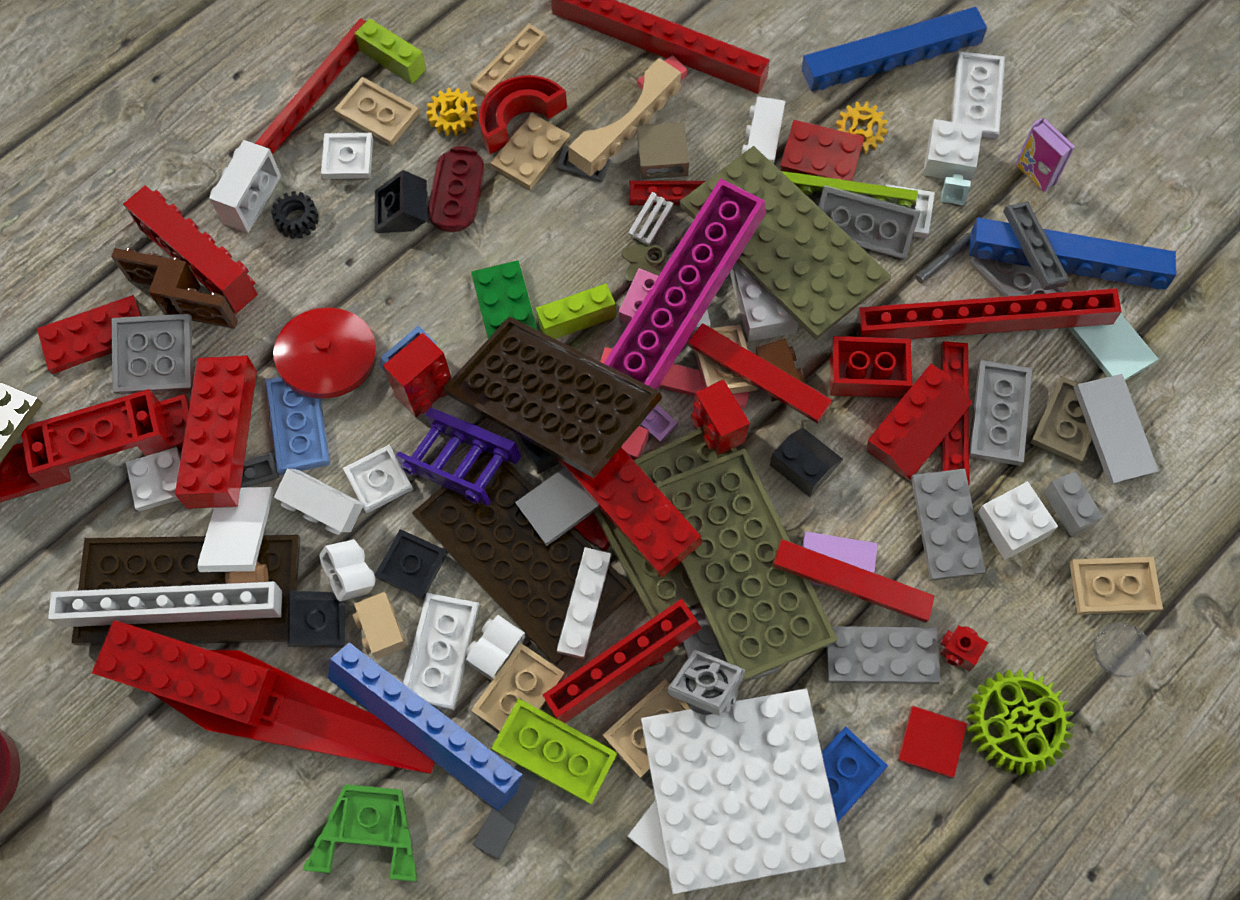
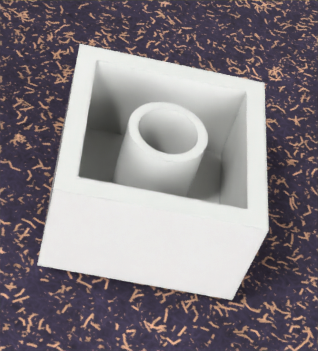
M934 119L928 139L923 175L946 179V177L952 178L954 173L963 175V179L970 180L971 183L977 168L982 127Z
M1028 481L982 505L975 515L1004 560L1046 539L1058 527Z

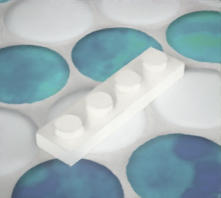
M585 547L557 653L580 659L585 658L611 560V553Z

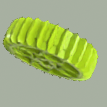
M1009 669L1005 671L1004 677L1000 672L994 675V680L988 677L984 681L986 686L980 684L976 688L979 694L974 693L970 699L976 704H969L967 710L974 714L968 715L965 719L966 721L974 722V725L967 728V732H976V736L971 739V743L980 742L981 746L977 749V753L986 750L988 753L985 758L986 762L995 758V768H999L1004 763L1006 764V773H1010L1015 767L1017 775L1023 774L1025 768L1028 775H1032L1036 772V768L1039 772H1043L1047 769L1046 764L1049 767L1056 764L1054 758L1057 760L1063 758L1064 754L1061 750L1064 751L1070 747L1064 740H1070L1074 736L1066 731V729L1074 726V723L1066 721V718L1071 716L1073 712L1064 711L1063 707L1069 701H1059L1058 698L1062 691L1055 693L1051 691L1054 682L1046 686L1042 684L1044 676L1034 680L1033 671H1030L1024 677L1022 669H1018L1015 676H1013L1012 671ZM1022 688L1034 692L1040 698L1028 703ZM1001 690H1007L1011 693V702L1006 701L1002 697ZM991 698L998 715L984 720L985 708ZM1017 705V708L1009 713V710ZM1040 706L1048 708L1050 718H1046L1040 713ZM1015 719H1017V720H1020V719L1026 720V722H1024L1023 725H1022V724H1013V722L1015 721ZM1054 723V736L1051 743L1048 744L1041 728ZM988 726H995L999 730L1000 737H992L989 734ZM1030 731V734L1022 739L1021 736ZM1011 741L1018 757L1005 753L998 745ZM1027 742H1032L1037 746V755L1028 751Z

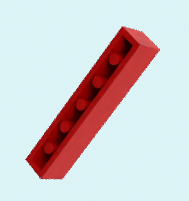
M681 598L549 689L542 696L556 718L563 723H567L702 628Z

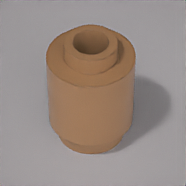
M256 562L254 571L226 572V584L268 582L267 565H260L259 562Z

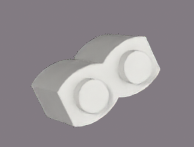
M354 539L324 547L319 555L326 575L330 578L331 587L336 598L339 601H344L369 594L375 586V576L373 571L364 562L365 554L362 547Z
M499 615L494 620L490 618L485 623L481 631L483 636L478 642L473 641L465 652L467 664L491 681L518 644L523 643L526 638L525 632Z

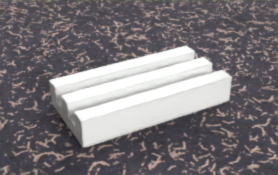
M652 192L629 230L628 235L650 246L673 208L674 203L667 202L665 198L658 197L657 194ZM656 202L657 204L655 205L654 209L649 215L647 221L645 222L639 234H637L636 231L638 230L639 226L641 225L642 221L647 215L649 209L651 208L652 204ZM661 206L665 207L648 238H645L644 235Z

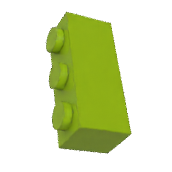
M369 18L355 32L357 43L362 53L410 84H413L427 70L422 51Z
M605 283L536 307V314L542 333L557 339L616 318V305L608 285Z

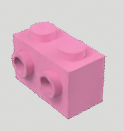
M640 268L638 269L618 311L621 321L630 323L657 280V275Z

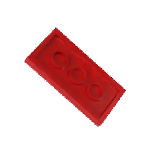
M131 295L37 328L48 371L54 374L111 354L112 318L142 316L135 296Z

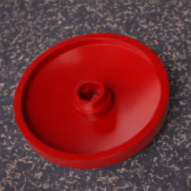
M326 307L306 311L290 320L276 338L273 356L278 374L289 388L307 397L327 399L345 395L359 387L369 377L374 368L377 349L371 329L359 316L347 310Z

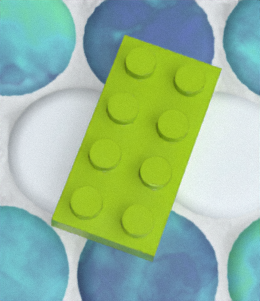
M520 698L517 699L490 749L589 805L593 803L617 755V752Z

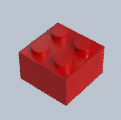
M722 379L695 392L691 418L697 428L701 427L705 434L704 441L710 450L714 449L718 456L745 443L750 422L725 380Z

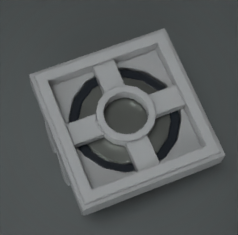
M694 649L669 686L668 695L686 702L691 710L699 714H715L718 716L722 712L729 714L731 704L734 705L736 702L738 686L745 676V669Z

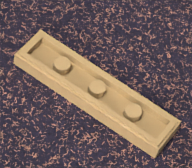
M528 24L470 83L471 89L485 97L496 85L511 78L547 40V35L531 24Z

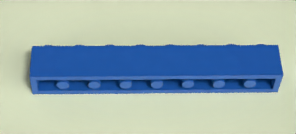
M975 6L804 55L801 71L811 92L819 89L824 90L830 86L840 83L845 84L857 78L869 77L878 72L890 71L899 66L911 65L916 61L927 58L932 59L937 55L948 52L953 53L958 49L968 46H976L983 42L987 26Z
M977 217L970 233L969 256L1031 267L1008 222ZM1043 229L1066 273L1167 290L1176 277V251Z
M348 643L330 658L327 679L497 811H500L517 793L522 777L519 771L351 643Z

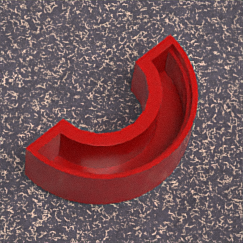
M535 75L512 77L492 88L485 96L479 111L480 128L487 152L491 155L508 143L507 125L516 115L524 112H535L549 120L567 109L566 91L556 82Z

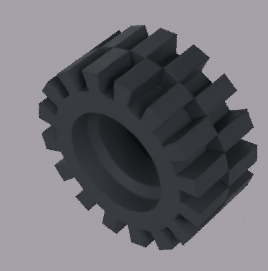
M296 191L291 192L292 196H288L287 193L283 194V200L278 197L276 199L278 204L273 203L272 207L274 210H271L272 218L278 231L285 237L289 235L291 239H295V235H298L299 239L303 238V233H306L307 236L310 235L309 229L314 231L316 229L315 224L319 222V215L313 200L302 192H299L297 196ZM292 211H304L303 216L297 220L290 221L286 219L287 215Z

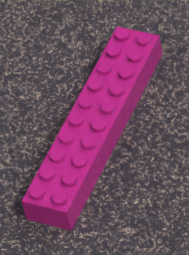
M721 178L719 179L604 364L657 390L766 215V206L763 199Z

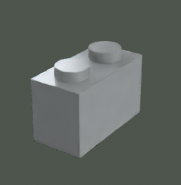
M1075 471L1052 481L1043 492L1070 538L1094 528L1103 518Z

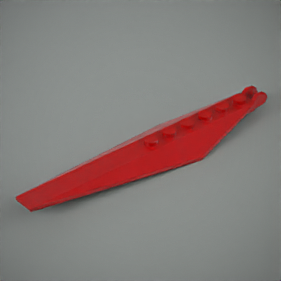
M240 650L210 651L278 673L258 727L153 694L210 732L432 774L436 763L374 714Z

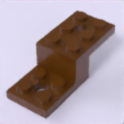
M114 248L111 257L128 281L151 285L149 294L164 315L190 314L192 321L232 329L236 328L238 319L226 299L218 293H200L201 285L183 259L177 257L172 259L164 258L155 253H138L129 248L125 250Z

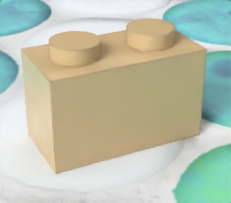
M386 592L354 604L357 613H354L353 617L358 629L363 628L366 637L362 638V643L367 654L372 653L376 659H380L407 648L400 625Z

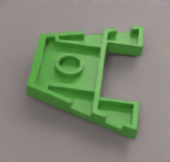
M345 784L327 818L329 819L321 835L318 836L309 859L304 864L303 871L331 874L336 843L394 848L389 879L417 882L418 877L403 791L401 789Z

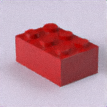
M794 119L780 165V171L853 181L864 137Z
M421 333L383 365L396 399L415 418L420 414L426 413L440 397L447 395L443 388L452 377L444 352L424 333Z
M833 336L829 349L830 396L903 398L912 387L911 339Z

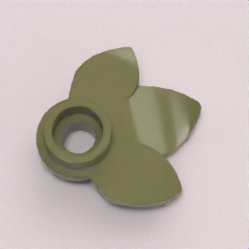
M635 244L621 252V256L631 263L626 271V280L629 282H633L639 268L659 276L667 261L666 251L658 245L645 247ZM655 255L659 260L653 261L650 257Z

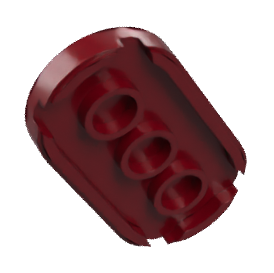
M465 146L449 149V152L443 153L440 156L436 165L428 203V213L433 225L445 232H459L466 229L473 223L477 214L485 167L483 159L474 149Z

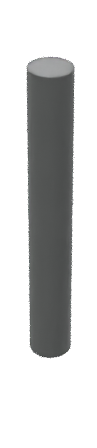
M970 233L965 234L916 275V280L920 284L924 283L970 244Z

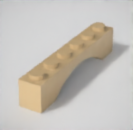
M658 58L644 72L643 90L638 102L631 111L609 126L584 131L569 146V162L590 177L597 170L603 169L607 160L612 155L615 156L620 151L622 145L635 136L637 126L647 124L652 115L657 110L660 111L666 104V101L679 92L681 88V72Z

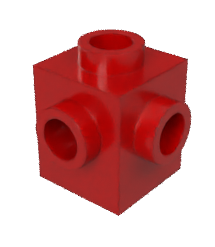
M958 625L953 632L948 630L940 643L944 648L940 655L945 657V661L956 668L962 667L970 672L976 666L988 642L978 637V633L972 628Z

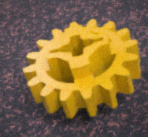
M447 88V93L438 91L439 97L432 96V103H427L428 111L426 113L430 126L432 128L436 127L437 133L444 130L445 136H448L450 132L458 136V131H462L465 134L467 133L466 127L473 128V121L478 120V108L474 97H469L468 91L461 94L460 88H457L455 92H451L450 88Z
M867 101L864 107H860L859 102L855 103L853 109L847 105L846 113L840 112L839 118L841 120H837L835 125L837 128H840L838 129L839 131L863 136L864 142L861 150H863L864 154L868 153V148L875 151L877 149L876 143L882 144L884 141L882 136H886L888 131L883 128L887 126L888 121L881 120L884 112L877 113V105L869 108ZM849 120L852 127L846 131L845 125ZM877 125V133L873 136L871 129Z

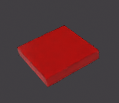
M912 706L897 761L953 779L967 723Z

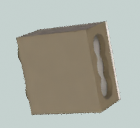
M685 122L637 126L641 181L688 178L689 158Z

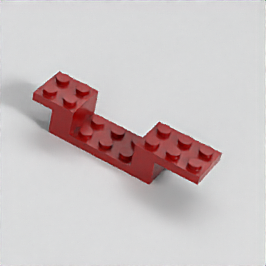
M147 389L27 425L21 434L22 443L13 445L0 463V502L70 482V466L133 447H138L145 456L175 447L178 449L182 448L190 406L187 396L183 394L159 401L152 391Z

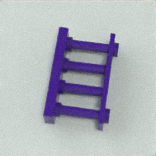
M430 407L425 416L430 423L429 427L431 429L412 456L401 452L396 454L401 463V469L411 476L417 474L462 494L468 501L474 504L480 502L488 506L491 501L484 488L502 462L509 461L517 464L521 454L516 443ZM444 433L451 436V439L432 466L421 461L439 435ZM465 442L472 445V448L453 475L442 471L459 444ZM486 451L493 454L492 459L475 484L463 480L480 453Z

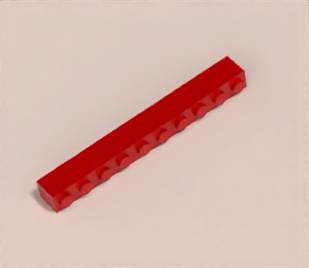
M551 0L553 15L666 59L673 55L684 66L759 94L768 77L770 59L617 0Z
M1113 288L859 307L856 322L858 337L920 339L1112 325L1122 310L1118 289Z

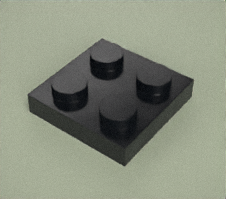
M400 529L374 576L376 579L424 600L448 552L437 545Z
M289 591L288 647L343 648L345 646V600L339 601L334 592Z

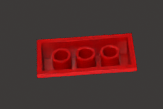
M930 364L868 439L867 452L910 481L912 475L919 471L969 409L972 401L953 377Z

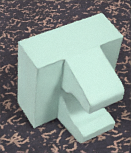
M954 173L952 178L946 177L940 202L965 205L970 189V180H964L963 175Z

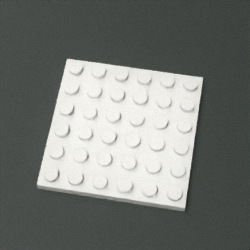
M807 689L736 701L734 705L731 704L729 714L722 712L720 716L715 714L703 715L689 709L641 718L673 894L846 862Z

